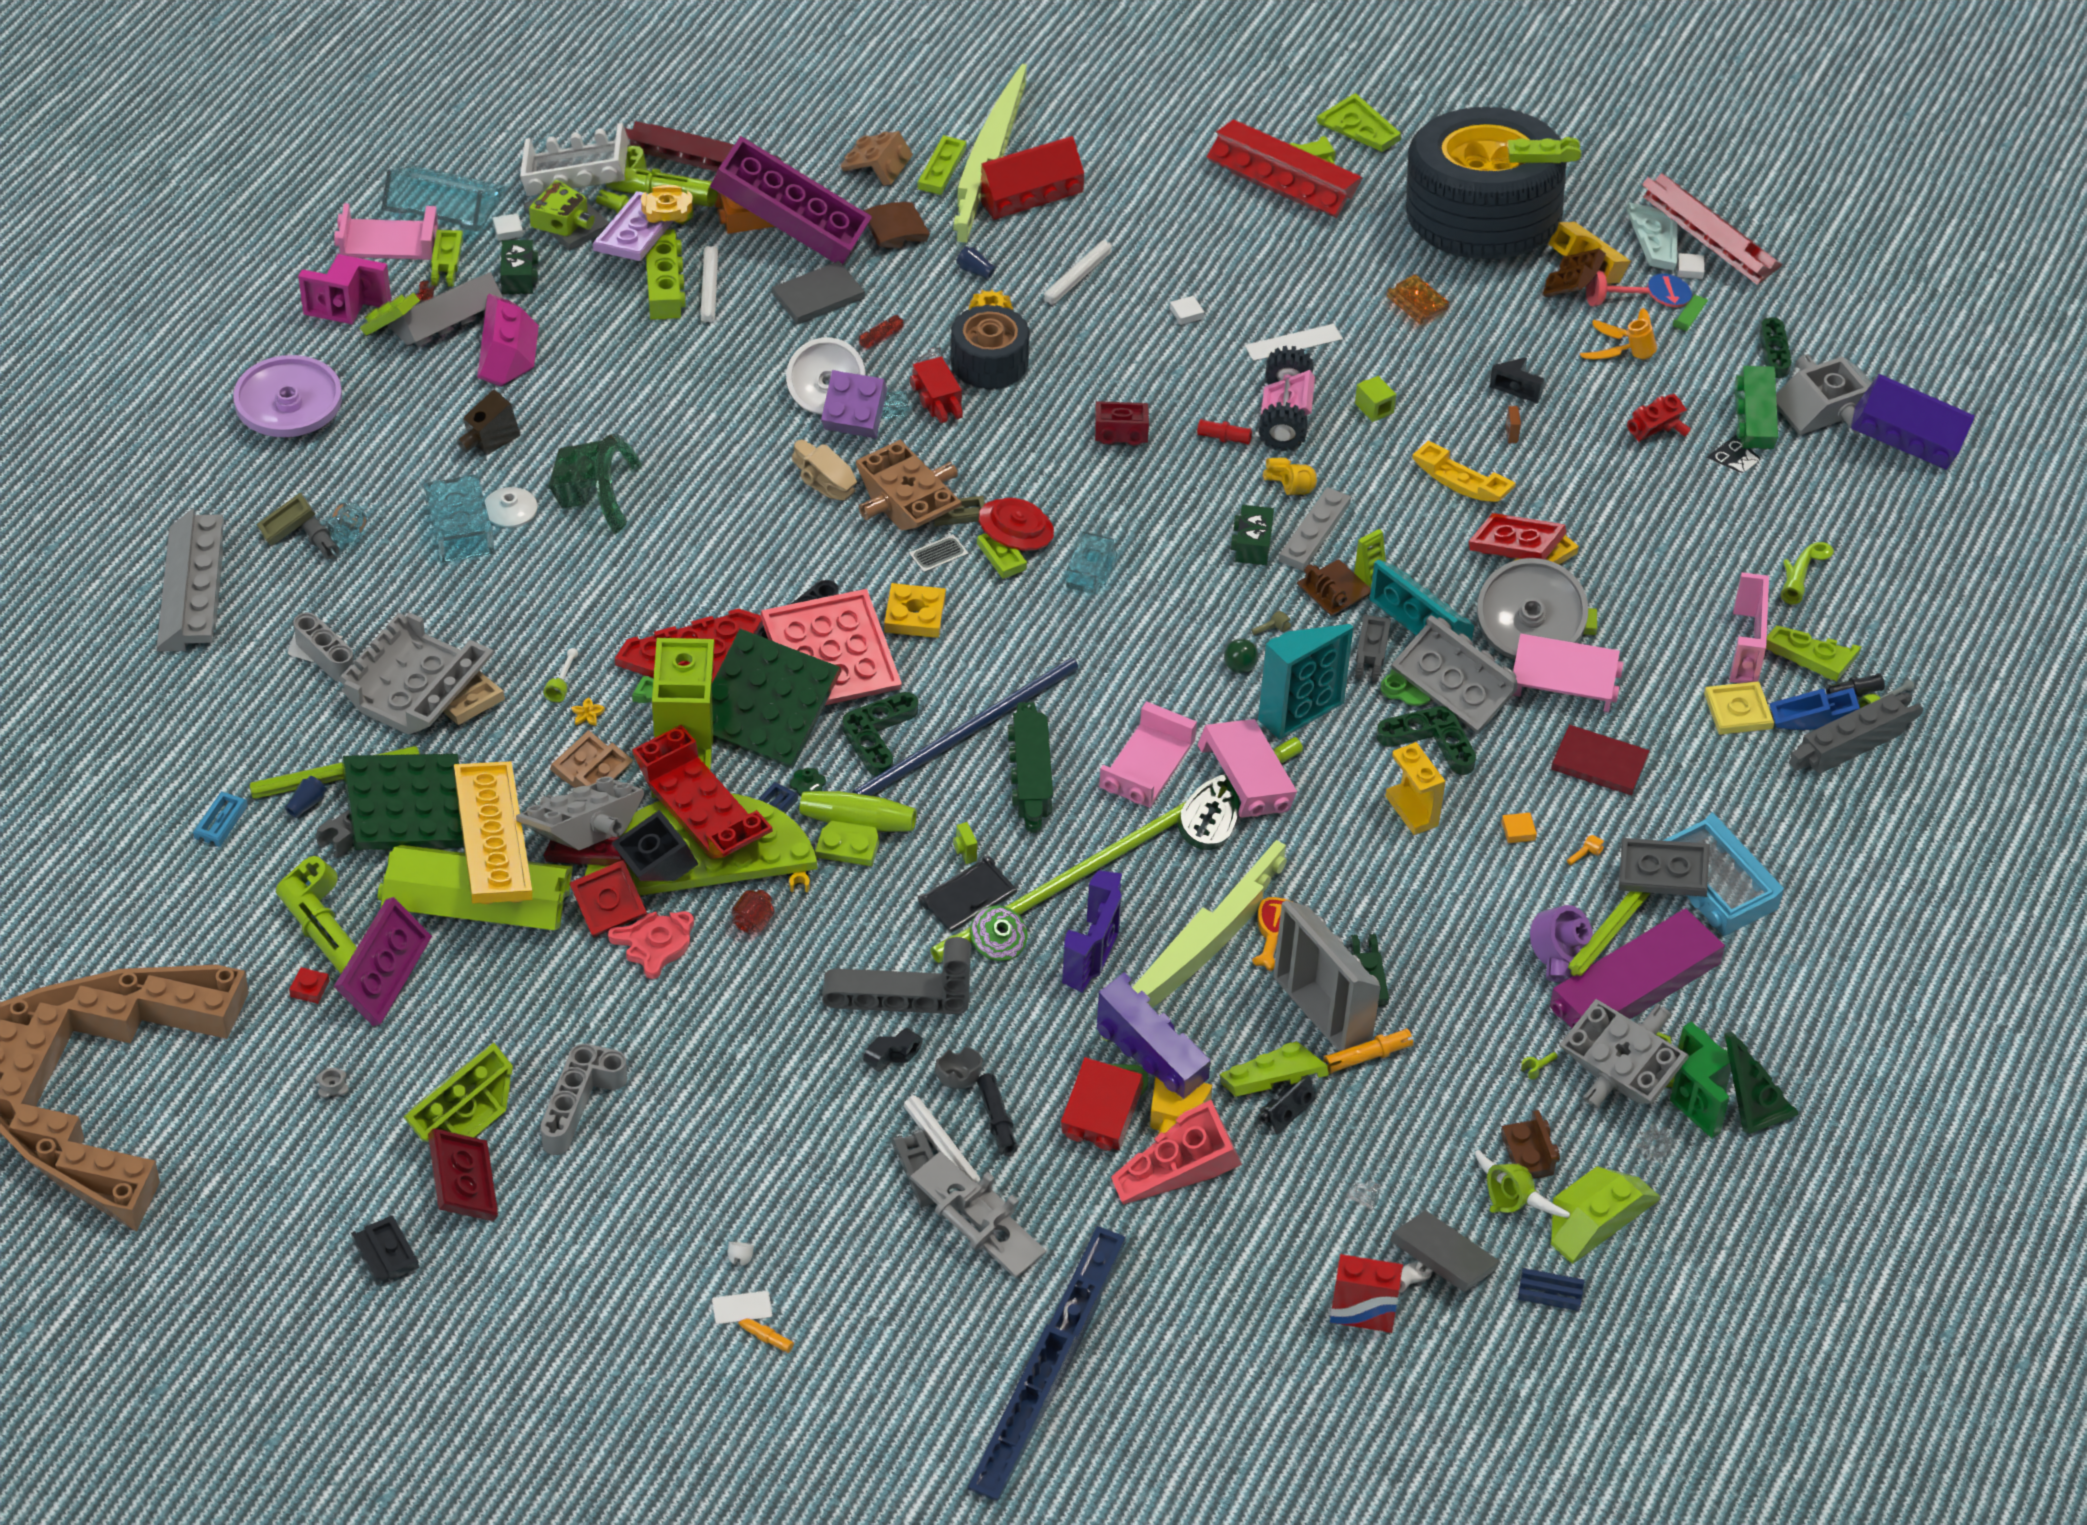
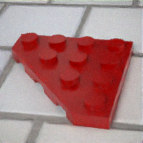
M738 608L728 611V615L714 619L713 616L691 621L690 626L676 629L673 626L654 632V636L639 639L638 636L629 638L616 655L615 666L654 678L657 638L714 639L713 682L739 629L757 634L763 623L760 615ZM681 661L678 663V665L687 666L691 664L688 661Z

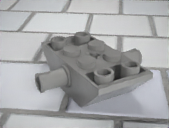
M1805 354V357L1804 355L1801 356L1796 362V366L1801 371H1798L1776 393L1777 409L1799 435L1842 420L1851 428L1855 406L1872 384L1871 380L1859 367L1844 357L1817 365L1810 355Z
M602 777L597 779L596 783L592 785L576 787L572 793L567 795L544 796L540 801V805L528 807L527 811L516 815V820L543 838L581 850L612 836H621L626 831L644 796V790L631 786L630 783L613 780L612 777Z
M1595 999L1559 1044L1564 1051L1588 1072L1598 1078L1583 1096V1099L1589 1105L1598 1109L1613 1089L1637 1103L1652 1104L1689 1058L1688 1054L1656 1035L1672 1016L1666 1008L1656 1004L1642 1024H1637Z

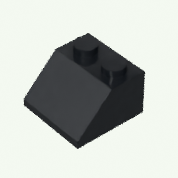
M660 810L612 842L613 847L640 881H676L699 865L687 843Z

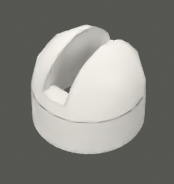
M729 1242V1260L736 1265L739 1258L741 1266L748 1264L752 1258L754 1246L742 1242Z

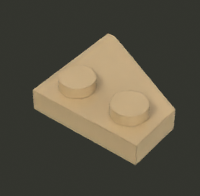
M478 671L443 713L457 725H460L505 700L504 691Z

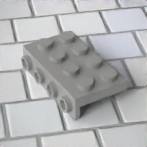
M1430 615L1427 619V625L1391 664V669L1405 677L1408 682L1437 704L1448 708L1455 714L1457 719L1479 734L1517 691L1516 675L1508 667L1504 666L1502 668L1496 664L1494 658L1485 650L1480 652L1472 646L1473 643L1464 634L1458 635L1452 631L1451 626L1440 617L1436 619Z

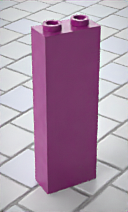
M1685 908L1595 962L1582 976H1572L1554 987L1550 1007L1557 1017L1562 1018L1571 1029L1595 999L1625 1017L1632 1019L1720 965L1725 945Z

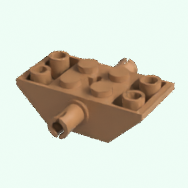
M901 440L856 460V466L871 500L859 505L860 514L865 520H869L871 517L884 512L903 531L917 528L962 506V502L943 484L958 477L957 469L954 464L952 465V462H947L939 468L930 470Z

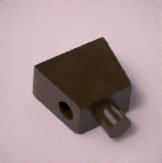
M495 389L492 390L464 416L463 421L467 433L457 439V443L466 453L476 446L484 454H490L518 438L521 434L511 403Z

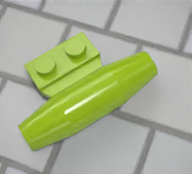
M842 791L803 792L799 806L801 815L828 823L822 828L815 850L816 858L873 866L880 843L877 832L913 831L917 819L916 808L882 797Z

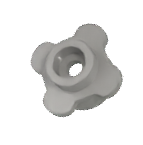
M327 1068L319 1073L316 1077V1082L320 1084L319 1096L328 1098L338 1094L345 1095L349 1091V1087L345 1084L344 1080L346 1072L337 1068Z

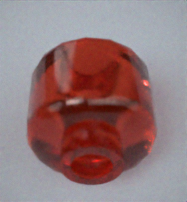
M758 889L757 892L746 890L731 909L734 925L747 934L761 932L775 914V908L771 903L772 897L761 889Z

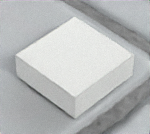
M518 214L493 217V225L498 241L523 237V229Z
M1679 253L1677 259L1678 277L1703 279L1704 255Z
M1194 296L1170 302V310L1180 325L1204 319V311Z

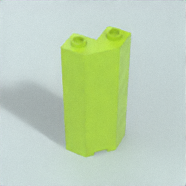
M399 845L394 847L393 851L389 853L384 881L380 883L378 888V900H381L382 907L386 899L394 897L408 912L556 930L561 927L563 900L570 895L569 883L571 882L573 867L528 861L532 900L517 903L508 901L493 902L491 904H472L465 853Z

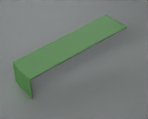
M1694 294L1678 319H1673V326L1687 331L1708 299Z

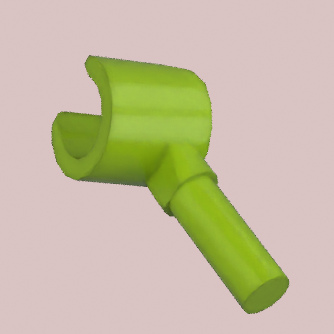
M1553 1052L1539 1060L1534 1057H1526L1521 1062V1071L1533 1068L1528 1072V1078L1531 1080L1537 1079L1539 1069L1556 1060L1558 1056Z

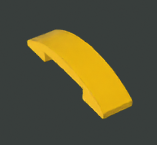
M1430 441L1422 445L1412 457L1425 472L1438 482L1455 492L1473 499L1492 502L1501 501L1516 487V482L1495 472L1486 477L1451 460L1449 450Z

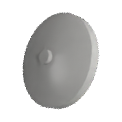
M1537 558L1515 560L1498 568L1485 581L1477 604L1478 624L1484 638L1496 651L1513 660H1516L1520 633L1578 643L1584 633L1588 618L1587 597L1577 578L1561 565Z

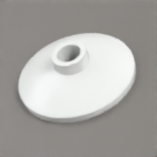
M516 487L501 488L487 496L483 503V513L485 518L495 526L516 528L527 524L535 517L537 501L530 492Z

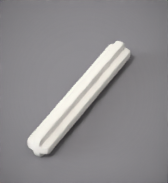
M1105 240L1098 243L1044 292V300L1051 305L1055 304L1112 252L1111 243H1107Z
M706 246L704 248L701 320L704 323L707 321L712 323L715 320L718 248L716 246Z
M915 1095L910 1096L904 1102V1108L920 1129H922L938 1153L941 1151L973 1182L979 1184L980 1177L921 1099Z

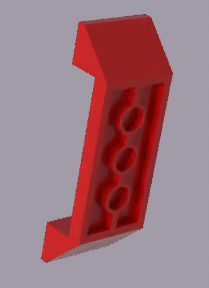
M682 725L632 749V753L650 790L710 859L723 858L773 832V827L758 810L748 814L698 757L696 740Z

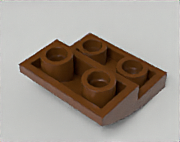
M913 202L886 203L863 210L872 216L867 226L879 247L901 248L905 240L910 242H927L930 236V232Z
M1598 248L1563 257L1559 271L1549 273L1542 295L1549 297L1584 288L1597 274L1606 253Z

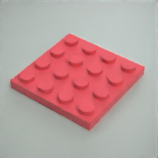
M867 589L761 611L760 617L769 640L841 668L842 672L825 705L895 691L901 688V680Z

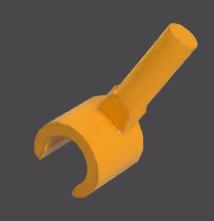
M1589 835L1583 847L1567 859L1568 864H1574L1584 855H1587L1588 852L1599 856L1604 849V846H1602L1604 840L1595 835Z

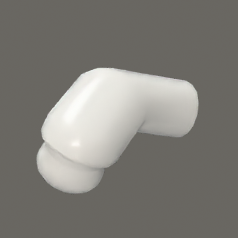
M1420 1261L1405 1265L1402 1269L1399 1292H1404L1410 1284L1428 1280L1433 1270Z

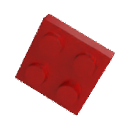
M624 860L569 883L593 938L608 932L613 927H620L647 915Z

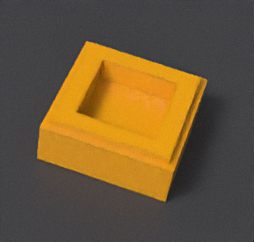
M1530 812L1502 815L1501 822L1508 843L1536 840L1537 832Z

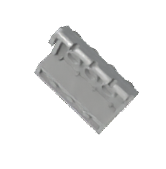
M410 612L406 617L398 613L386 626L387 629H383L370 643L371 647H367L353 662L354 665H350L338 680L344 685L342 692L362 714L409 735L430 727L493 656L494 650L472 640H469L460 650L425 634L423 618Z

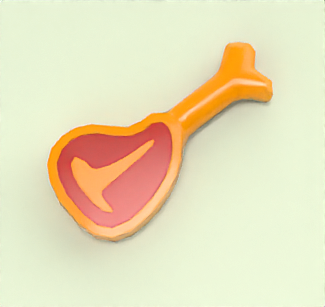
M1268 897L1263 899L1257 913L1258 927L1266 941L1262 954L1254 957L1252 963L1255 966H1264L1268 971H1273L1275 967L1274 953L1278 941L1282 902L1287 900L1284 898Z

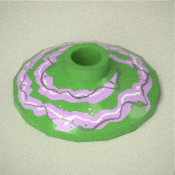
M989 906L979 911L971 923V941L977 951L988 959L1009 961L1017 957L1026 946L1028 937L1026 925L1022 918L1012 909L1003 906ZM997 926L1003 927L1006 933H1000L997 930Z

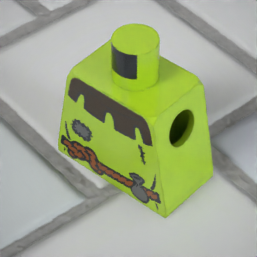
M555 180L529 207L530 227L562 236H570L578 226L589 230L595 220L594 215L588 213L586 197L558 180Z

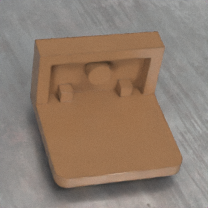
M885 131L875 136L869 137L865 135L856 141V146L845 156V160L840 167L843 171L872 166L883 186L893 183L913 154L899 131L890 133Z

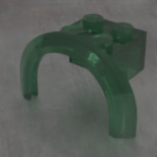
M609 434L601 441L559 448L548 487L560 507L564 509L586 505L590 488L596 486L603 515L613 533L617 534L626 526L627 520L618 506L613 491L611 479L612 458L614 452L618 450L625 458L631 470L634 469L635 465L641 468L642 464L634 450L618 434Z

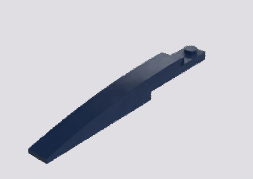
M1099 1226L1096 1227L1050 1324H1046L973 1475L968 1490L997 1502L999 1501L1101 1302V1294L1126 1244V1236Z

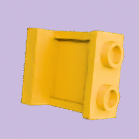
M1417 742L1394 750L1392 757L1403 771L1400 784L1387 788L1385 797L1413 835L1438 827L1446 781Z

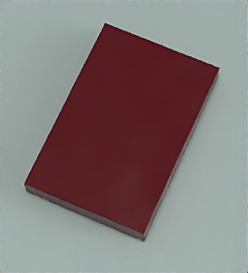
M1569 724L1552 762L1551 770L1632 796L1648 760L1650 750Z
M433 1128L429 1132L428 1138L438 1209L494 1221L499 1214L487 1140Z

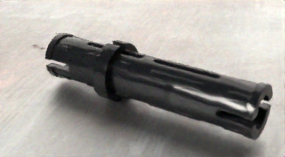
M990 1073L983 1074L979 1077L977 1085L981 1091L989 1117L990 1133L996 1139L1000 1155H1012L1018 1150V1144L1012 1130L1014 1126L1013 1121L1006 1113L996 1076Z

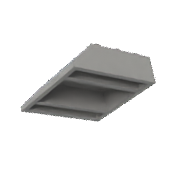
M1288 900L1282 902L1273 978L1338 1051L1372 1041L1380 993V984L1377 978L1370 975L1364 969L1359 958L1352 955L1346 949L1341 938L1334 935L1326 926L1323 918L1316 915L1310 907Z

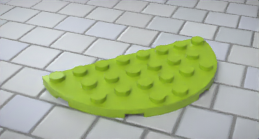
M731 793L748 814L758 810L773 827V832L723 858L710 859L660 801L636 811L626 831L622 833V835L660 810L687 843L699 864L676 881H640L626 863L639 896L818 869L817 859L810 840L800 826L788 815L761 800ZM588 864L585 876L610 865Z

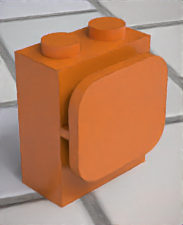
M718 192L717 201L714 206L715 208L719 207V222L725 225L727 234L775 227Z

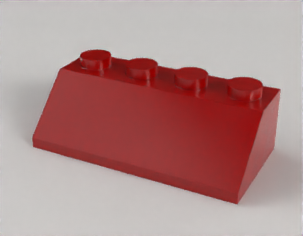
M1073 136L981 163L980 202L993 220L1084 192L1085 173Z

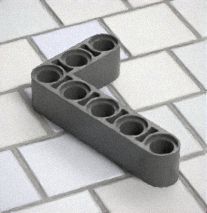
M962 937L947 939L944 943L942 973L858 969L828 970L824 975L822 1001L826 1006L835 1009L939 1014L964 1013L969 1007L971 944Z

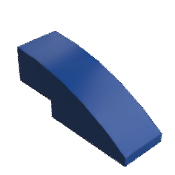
M1823 688L1769 703L1776 728L1794 730H1816L1860 709L1854 688L1826 695Z

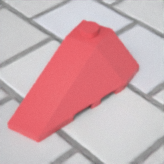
M1212 1100L1181 1114L1176 1119L1177 1123L1164 1134L1161 1132L1154 1138L1155 1142L1143 1153H1137L1111 1177L1123 1205L1215 1178L1242 1165Z

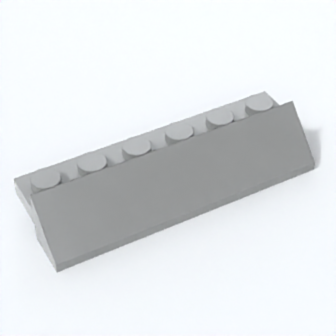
M192 508L169 527L157 651H186V643H213L223 559V514L195 515L194 508Z

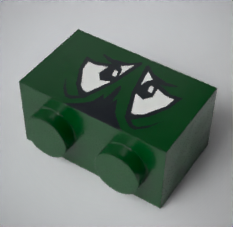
M502 240L500 270L502 294H533V283H538V268H534V266H539V251L534 250L533 240Z
M1242 505L1241 515H1235L1233 531H1238V535L1232 534L1231 550L1236 551L1235 562L1267 566L1274 508Z

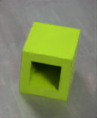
M1378 375L1357 384L1355 404L1372 422H1375L1394 413L1397 394Z

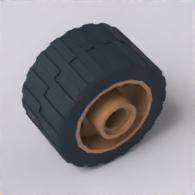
M998 305L976 306L962 312L961 315L957 316L951 327L950 362L955 375L966 384L984 389H998L1019 381L1026 373L1029 364L1030 330L1028 323L1019 313Z

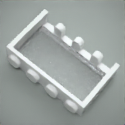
M623 123L617 124L616 141L608 142L605 131L597 129L595 131L597 144L584 146L581 135L573 133L570 139L572 148L560 150L556 138L548 137L546 141L548 152L538 154L535 153L531 139H525L520 178L527 196L542 194L555 180L562 182L572 189L625 180L627 146L630 143Z

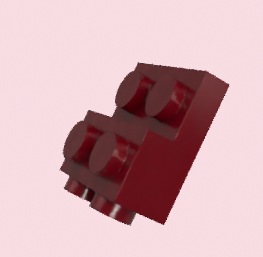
M1095 401V441L1108 445L1115 442H1126L1129 445L1148 443V403Z

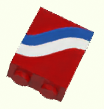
M1340 1254L1330 1323L1392 1333L1403 1264Z

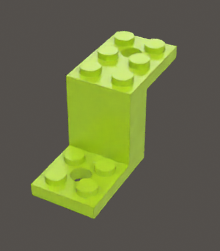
M657 638L652 693L654 738L682 725L696 740L698 757L711 771L713 747L711 689L714 639ZM681 661H688L691 663L687 666L678 665V663ZM651 791V798H657Z

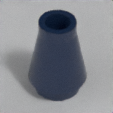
M965 246L956 260V264L960 265L961 270L982 276L987 280L992 277L996 266L992 265L974 247L969 248Z
M314 776L302 779L290 801L285 805L286 811L294 818H298L302 813L324 799V794L327 792L326 787Z

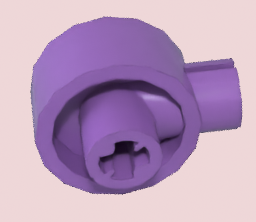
M1563 905L1538 913L1532 921L1530 929L1531 945L1536 956L1542 963L1547 965L1546 979L1552 982H1564L1572 977L1571 970L1568 968L1569 963L1583 946L1589 943L1593 936L1588 918L1582 910L1575 906Z

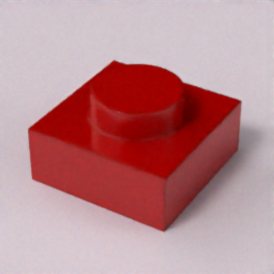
M300 967L289 989L290 997L318 1004L330 982L329 974Z

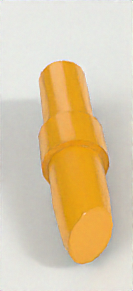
M750 1318L738 1322L742 1328L757 1336L759 1340L766 1344L770 1343L786 1353H790L794 1347L793 1341L776 1333L774 1329L766 1325H761Z

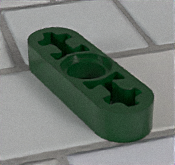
M1765 318L1762 321L1759 333L1765 366L1775 367V378H1785L1789 375L1792 363L1785 325L1778 318ZM1776 345L1781 347L1782 349L1774 350L1771 349L1769 346Z

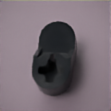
M904 1028L895 1037L878 1036L865 1051L863 1062L878 1072L885 1069L890 1063H908L918 1053L923 1038L909 1028Z

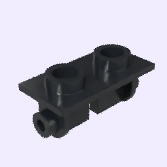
M1306 1075L1298 1083L1291 1084L1289 1082L1277 1094L1279 1100L1273 1098L1266 1106L1260 1109L1258 1118L1264 1124L1272 1123L1275 1134L1278 1135L1316 1099L1309 1075Z

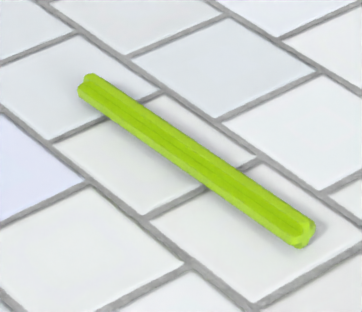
M412 746L376 755L420 753L417 746ZM342 762L251 782V795L254 799L293 791L297 789L302 779H307L309 776H314L323 784L343 780Z
M1630 891L1593 934L1589 943L1585 944L1569 963L1568 968L1573 976H1582L1651 893Z

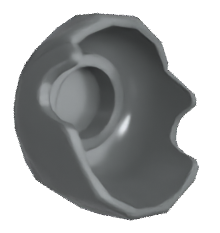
M965 1046L959 1053H953L951 1049H948L942 1057L936 1060L934 1072L944 1086L951 1089H966L978 1081L983 1058L978 1051Z

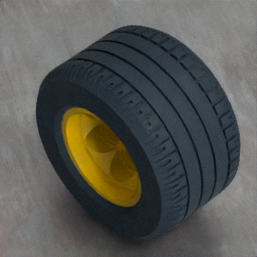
M1464 108L1432 119L1418 130L1412 138L1408 149L1406 214L1411 227L1421 238L1435 248L1466 258L1501 259L1521 255L1536 249L1555 234L1558 223L1562 221L1567 162L1510 163L1508 140L1523 138L1527 140L1552 139L1561 141V138L1546 123L1534 116L1506 108Z

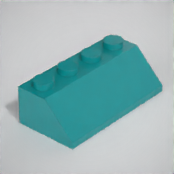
M1379 559L1374 562L1370 601L1416 636L1427 625V619L1432 615L1436 619L1439 617L1444 619L1451 626L1452 631L1458 635L1464 634L1472 641L1474 625L1467 618L1462 617L1447 603L1441 601L1427 588L1420 585L1409 574L1403 572L1395 565Z

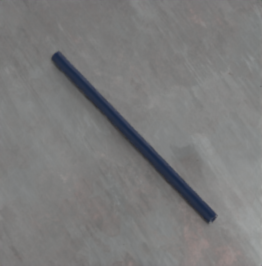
M1070 657L859 786L852 793L868 796L874 795L1016 708L1018 703H1024L1078 669L1076 660Z

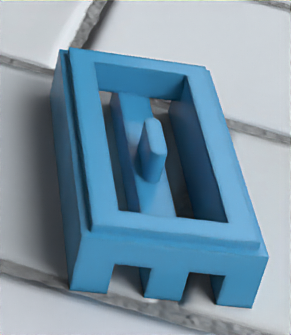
M221 791L193 831L194 838L200 840L202 837L207 843L214 841L215 845L220 847L248 807L247 800ZM229 801L224 810L218 814L225 802ZM216 817L217 820L215 821V823L213 824V826L210 828V830L207 831V828L209 827V825L212 823V821H213L214 818Z

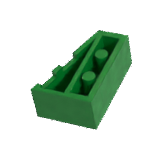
M1743 366L1740 375H1736L1734 389L1736 414L1738 415L1737 437L1741 438L1742 448L1774 449L1778 439L1775 367Z

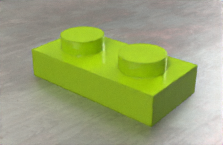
M986 533L977 536V545L1002 579L1027 570V562L1017 549L1006 547L994 541Z

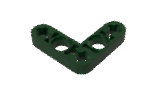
M901 692L849 711L843 716V733L872 775L877 776L893 766L892 753L878 734V731L916 717L918 714V698L913 693ZM877 712H884L888 716L879 719L873 715ZM865 740H871L875 745L864 747L860 743Z
M1444 706L1387 718L1378 723L1376 738L1383 746L1393 747L1434 737L1453 772L1467 775L1475 768L1476 753L1455 714ZM1411 723L1420 724L1423 728L1419 730L1411 729L1408 725ZM1455 737L1459 740V743L1451 744L1446 742L1445 739Z

